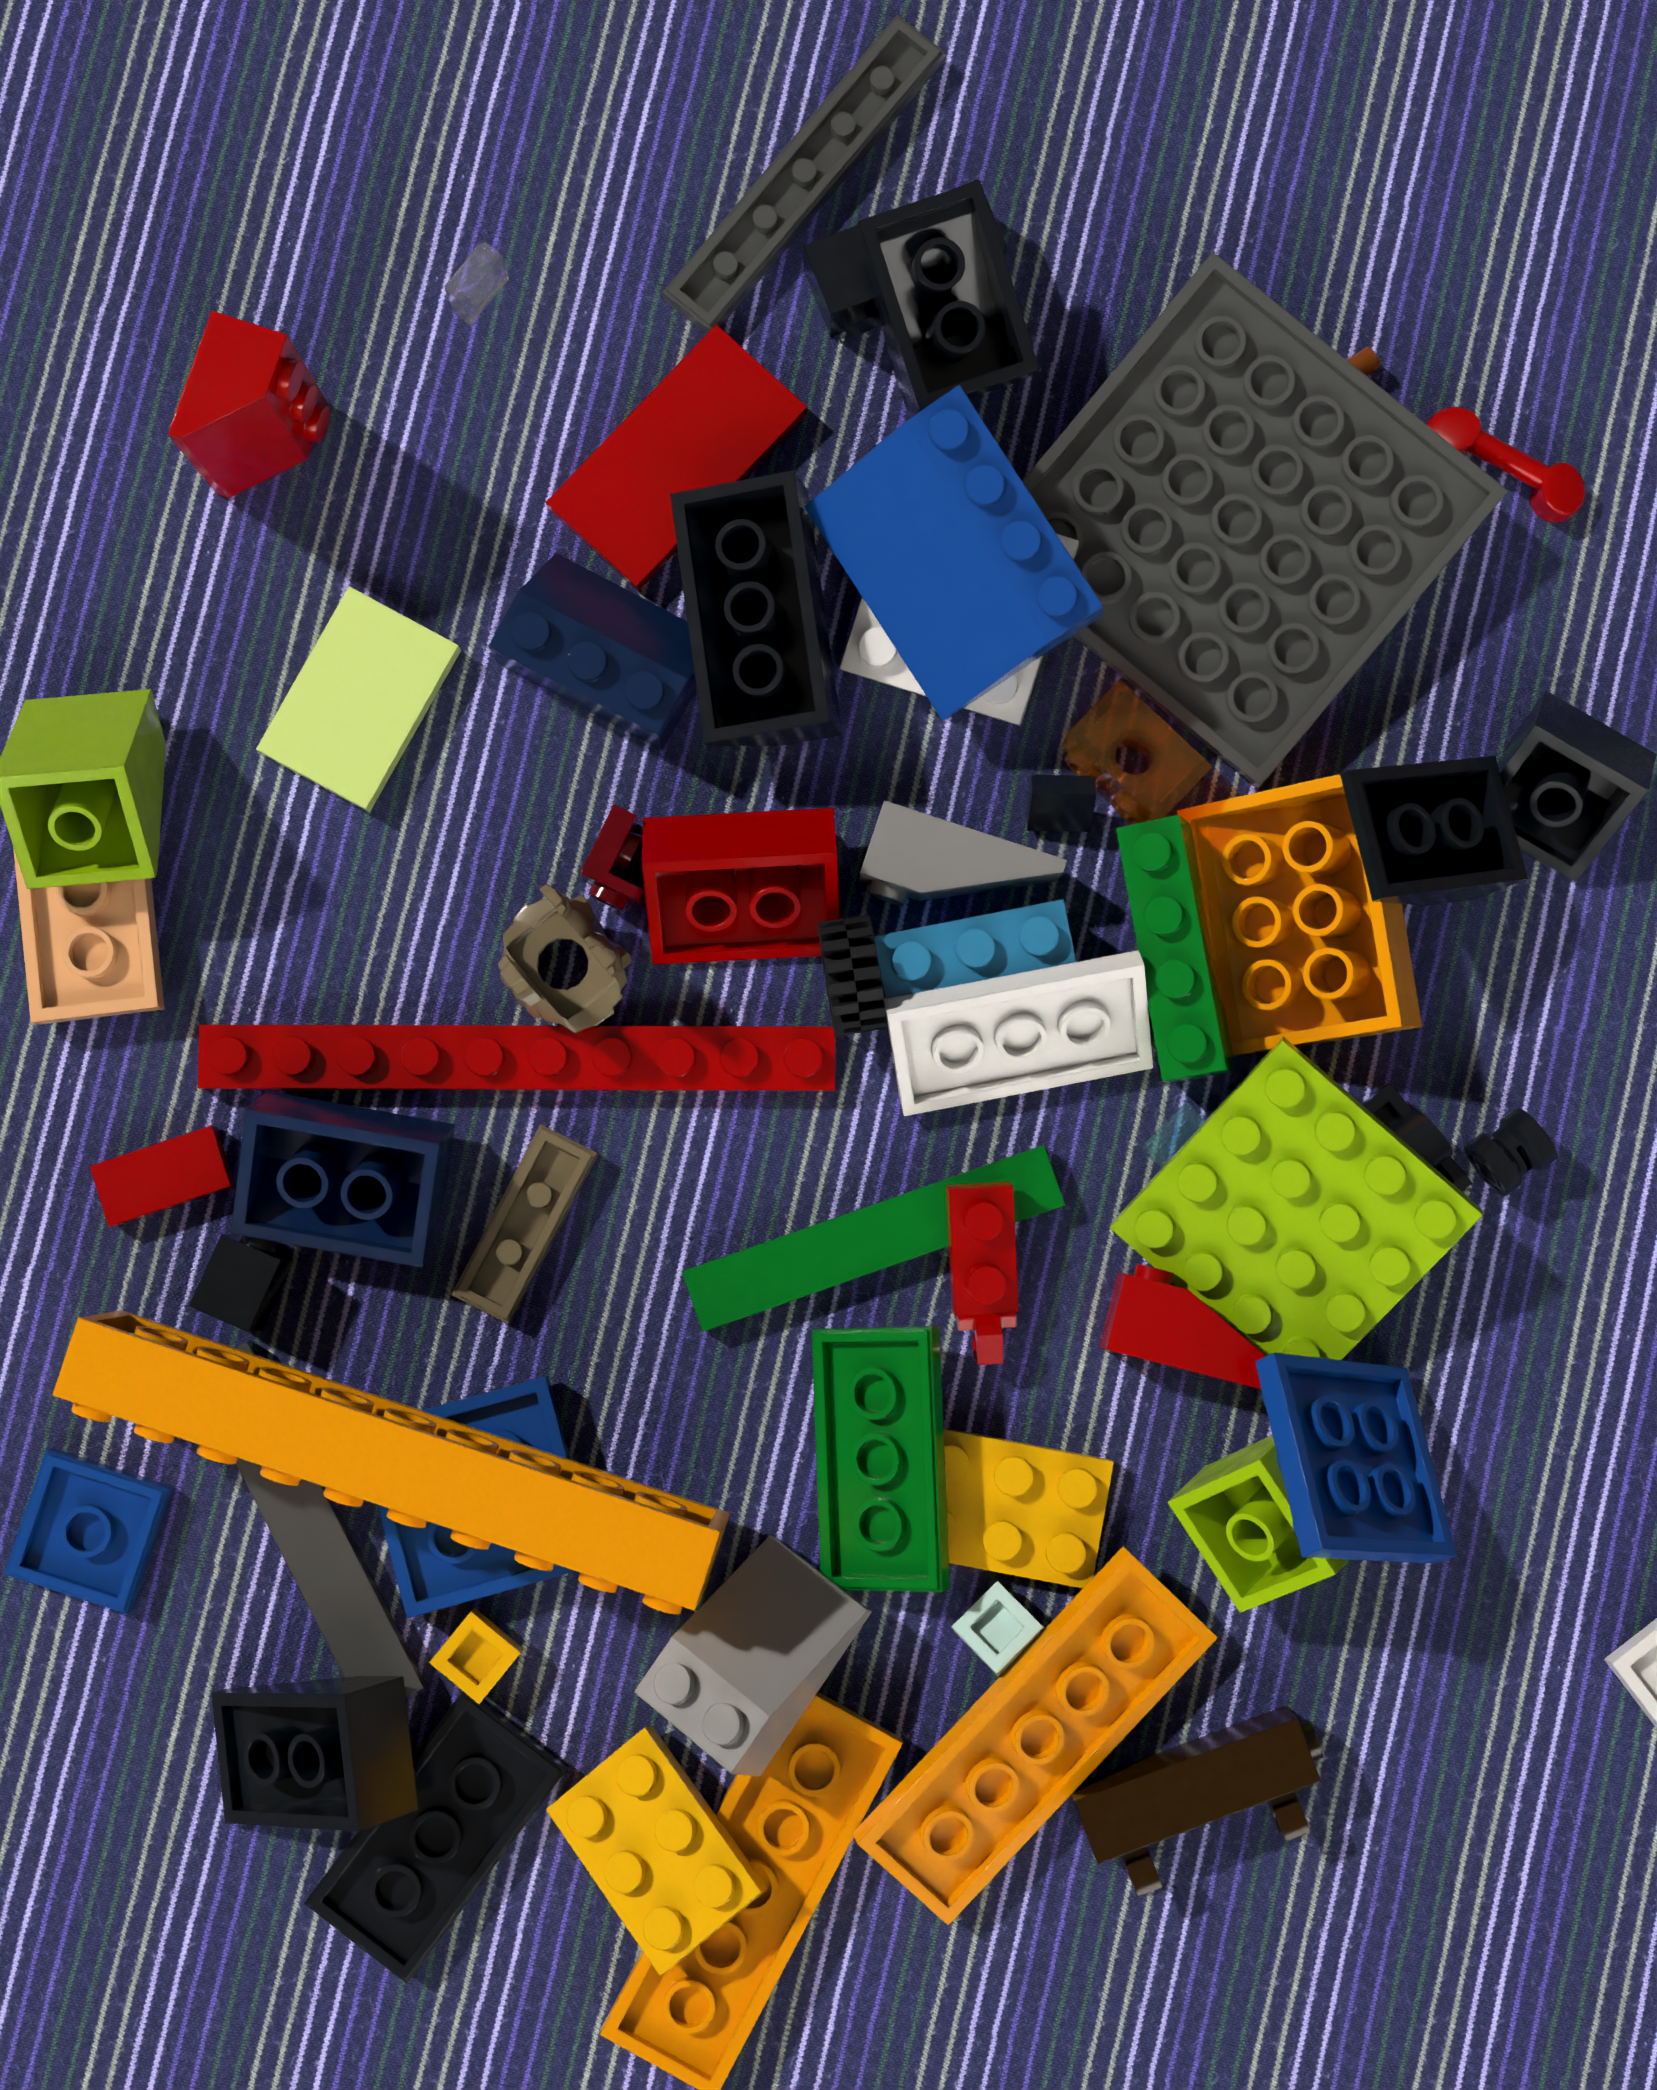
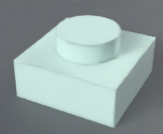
M998 1581L951 1626L954 1632L998 1677L1006 1671L1044 1630V1627Z

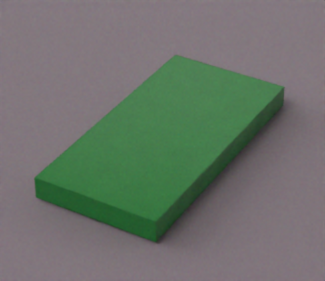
M939 1326L812 1329L821 1572L844 1590L944 1592L950 1589Z

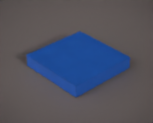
M55 1448L47 1449L4 1574L125 1614L133 1611L174 1487Z

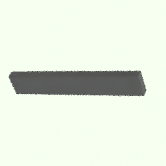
M896 15L662 292L664 301L705 334L716 324L721 327L944 63L945 52L899 15Z
M252 1341L236 1347L259 1356ZM238 1458L236 1465L344 1678L354 1676H403L406 1697L424 1688L426 1682L334 1501L323 1496L325 1487L303 1479L300 1480L297 1486L274 1482L260 1475L261 1465Z

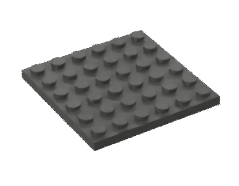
M1214 252L1209 255L1022 481L1055 533L1079 541L1074 562L1104 608L1105 614L1074 634L1073 637L1257 788L1264 783L1508 492L1506 488Z

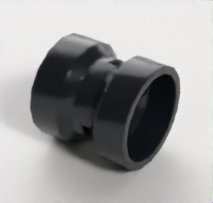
M1515 1108L1501 1118L1499 1129L1491 1135L1480 1134L1464 1146L1465 1153L1474 1169L1487 1185L1501 1196H1507L1521 1185L1522 1176L1531 1169L1542 1170L1557 1159L1555 1146L1536 1120L1521 1108Z

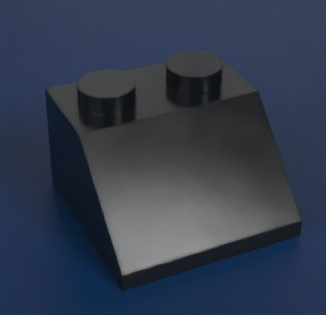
M1545 691L1512 736L1497 762L1520 850L1576 882L1649 791L1657 754L1550 692Z

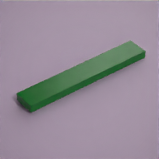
M1045 1146L1036 1147L682 1271L702 1332L948 1247L946 1185L1010 1181L1013 1184L1015 1223L1065 1206Z

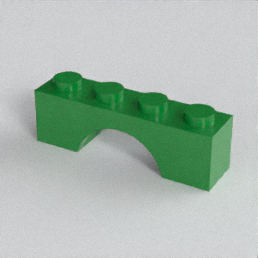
M1174 815L1118 827L1116 832L1138 950L1145 966L1147 1001L1162 1081L1177 1083L1236 1072L1225 1009L1217 991L1206 945L1200 900L1202 885L1190 823L1180 815Z

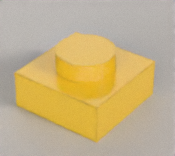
M474 1607L429 1663L475 1702L480 1704L524 1648Z

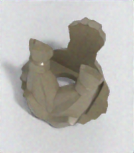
M545 884L539 890L547 899L544 898L531 905H524L514 917L513 924L503 933L504 950L502 958L498 963L500 980L506 988L512 991L514 998H517V1003L525 1007L533 1018H543L546 1022L560 1023L576 1033L588 1027L597 1026L614 1014L613 1007L623 998L620 991L627 982L624 969L633 961L628 951L617 942L606 937L602 925L585 897L579 895L574 899H569L560 891ZM559 939L575 941L584 948L589 959L586 976L579 985L568 990L553 989L543 981L538 970L541 953L548 944Z

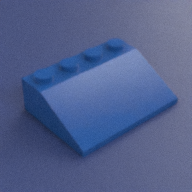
M960 385L905 421L804 507L943 722L1105 614L1103 605Z

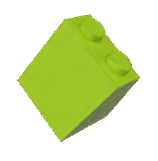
M151 689L24 701L0 756V807L27 889L156 878L159 858L166 742Z

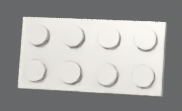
M1139 950L883 999L900 1103L904 1116L1153 1068L1145 966Z

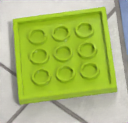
M1283 1036L1113 1220L1110 1229L1154 1268L1174 1273L1172 1283L1176 1287L1191 1291L1265 1356L1272 1353H1283L1342 1360L1483 1216V1212L1476 1203Z

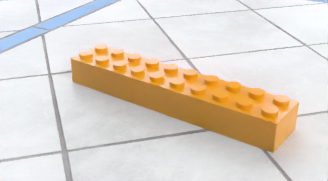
M123 1310L79 1317L77 1319L52 1394L53 1396L73 1402L71 1411L81 1417L100 1422H110L112 1416L136 1423L134 1433L146 1439L162 1443H173L174 1438L178 1437L199 1444L197 1454L206 1459L224 1464H236L237 1459L240 1458L261 1465L260 1475L274 1482L297 1486L300 1480L303 1479L324 1486L323 1496L343 1505L361 1507L364 1500L389 1508L386 1516L402 1525L425 1528L428 1521L452 1529L450 1538L462 1545L488 1550L490 1544L494 1543L516 1551L514 1560L530 1568L552 1571L554 1564L580 1572L578 1581L590 1588L608 1593H616L619 1585L643 1593L642 1602L645 1605L669 1614H680L682 1607L695 1611L707 1587L730 1516L729 1512Z

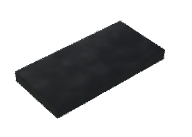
M463 1691L412 1758L418 1810L358 1831L304 1902L307 1907L406 1984L568 1767L565 1762L487 1702L482 1700L478 1704Z

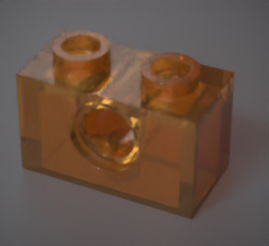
M1120 679L1067 733L1061 745L1068 753L1064 760L1077 776L1096 777V780L1114 796L1110 801L1112 807L1131 825L1167 817L1213 767ZM1125 747L1139 750L1146 758L1147 771L1139 775L1125 773L1116 762V751Z

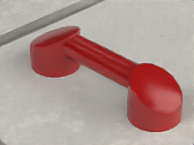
M1451 407L1443 409L1434 414L1427 422L1431 429L1465 455L1468 452L1531 486L1530 503L1533 511L1541 519L1552 523L1563 522L1572 517L1582 506L1585 499V483L1582 475L1574 466L1568 463H1557L1551 467L1481 430L1479 418L1474 412L1466 408Z

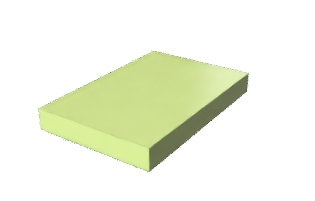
M349 586L256 750L370 813L462 650L459 645Z

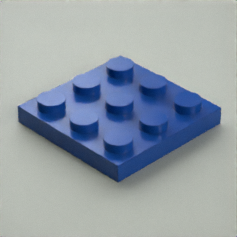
M1272 1353L1255 1362L1262 1389V1399L1267 1409L1277 1451V1461L1282 1472L1291 1509L1293 1528L1298 1539L1302 1557L1440 1563L1457 1556L1407 1368L1283 1353Z
M548 1375L422 1410L570 1459ZM378 1505L406 1618L575 1572L554 1564L552 1571L530 1568L514 1560L516 1551L494 1543L490 1544L488 1550L462 1545L450 1538L452 1529L428 1521L425 1528L402 1525L386 1516L389 1508Z

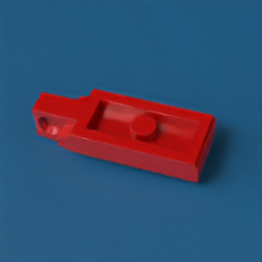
M1010 1181L946 1185L951 1307L954 1316H956L958 1331L972 1330L973 1357H977V1365L1003 1363L1002 1328L1016 1327V1312H1019L1013 1184Z

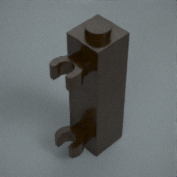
M1286 1706L1084 1780L1071 1795L1098 1865L1122 1856L1132 1886L1139 1897L1162 1888L1147 1846L1268 1801L1279 1833L1282 1832L1285 1841L1310 1833L1306 1817L1295 1791L1321 1782L1314 1761L1323 1758V1753L1310 1721L1307 1719L1299 1722L1298 1718Z

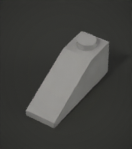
M884 800L860 871L859 882L870 885L868 891L870 896L891 904L903 906L906 897L916 901H925L1056 882L1062 875L1067 860Z

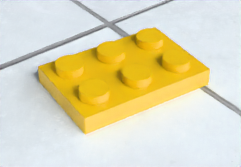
M944 1428L949 1563L1083 1589L1094 1577L1114 1461L1107 1458Z
M653 1726L644 1727L546 1809L659 1976L668 1972L768 1889Z

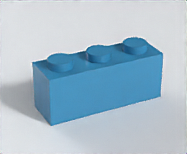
M1063 899L874 936L884 999L1076 962Z

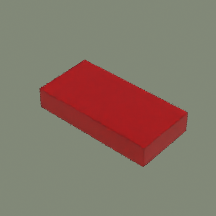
M212 1125L90 1166L108 1227H116L236 1187L218 1128Z

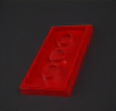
M716 324L545 502L550 512L639 592L678 551L670 494L745 480L807 415V406Z

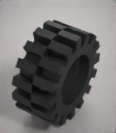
M869 914L818 922L823 971L835 1037L886 1029V1012L880 978L881 973Z

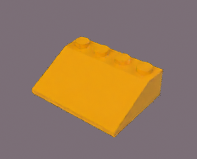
M1340 774L1177 810V814L1183 817L1191 826L1202 885L1200 900L1206 945L1217 991L1225 1009L1233 1056L1270 1051L1283 1036L1295 1047L1422 1027L1402 904L1372 902Z

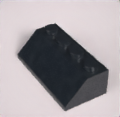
M791 470L670 494L704 744L707 746H784L843 735L813 522L804 508L810 502L809 494L796 472Z

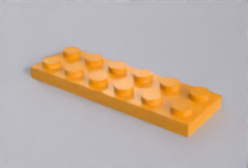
M1122 1546L852 1833L857 1844L942 1921L949 1925L1218 1637Z
M817 1692L761 1776L736 1774L715 1813L768 1889L661 1976H659L642 1951L601 2027L600 2035L698 2090H721L854 1837L852 1833L861 1824L903 1744L902 1738Z

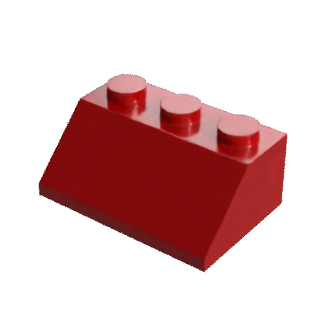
M211 311L168 435L214 492L219 496L231 498L308 460L313 443H320L326 434L330 420V408L326 406L328 402L287 334Z
M834 808L643 818L642 872L652 965L821 956L818 922L840 919Z

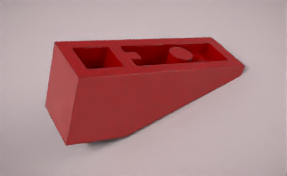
M1136 1264L1134 1276L1117 1273L1099 1347L1261 1389L1255 1362L1266 1356L1191 1291L1172 1286L1174 1273L1141 1264Z

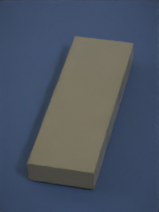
M540 1124L451 1295L510 1324L599 1153Z

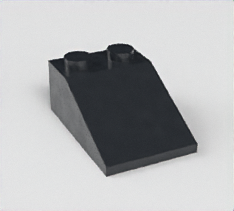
M981 180L858 221L890 361L909 419L958 385L961 386L969 399L1023 381L1039 370Z
M1496 756L1354 769L1340 774L1372 902L1431 906L1475 900L1528 879Z
M354 1676L221 1689L211 1692L225 1823L362 1831L418 1810L403 1676Z

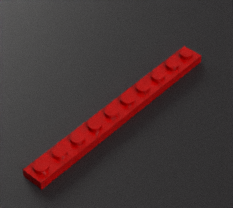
M199 1025L198 1088L204 1090L835 1092V1035L833 1027L591 1026L574 1033L565 1026Z

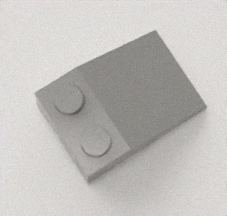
M769 1535L670 1638L634 1692L731 1774L761 1776L872 1611L778 1538Z

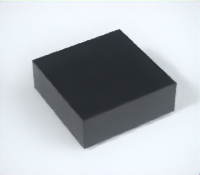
M1032 775L1027 805V831L1090 832L1096 800V777Z

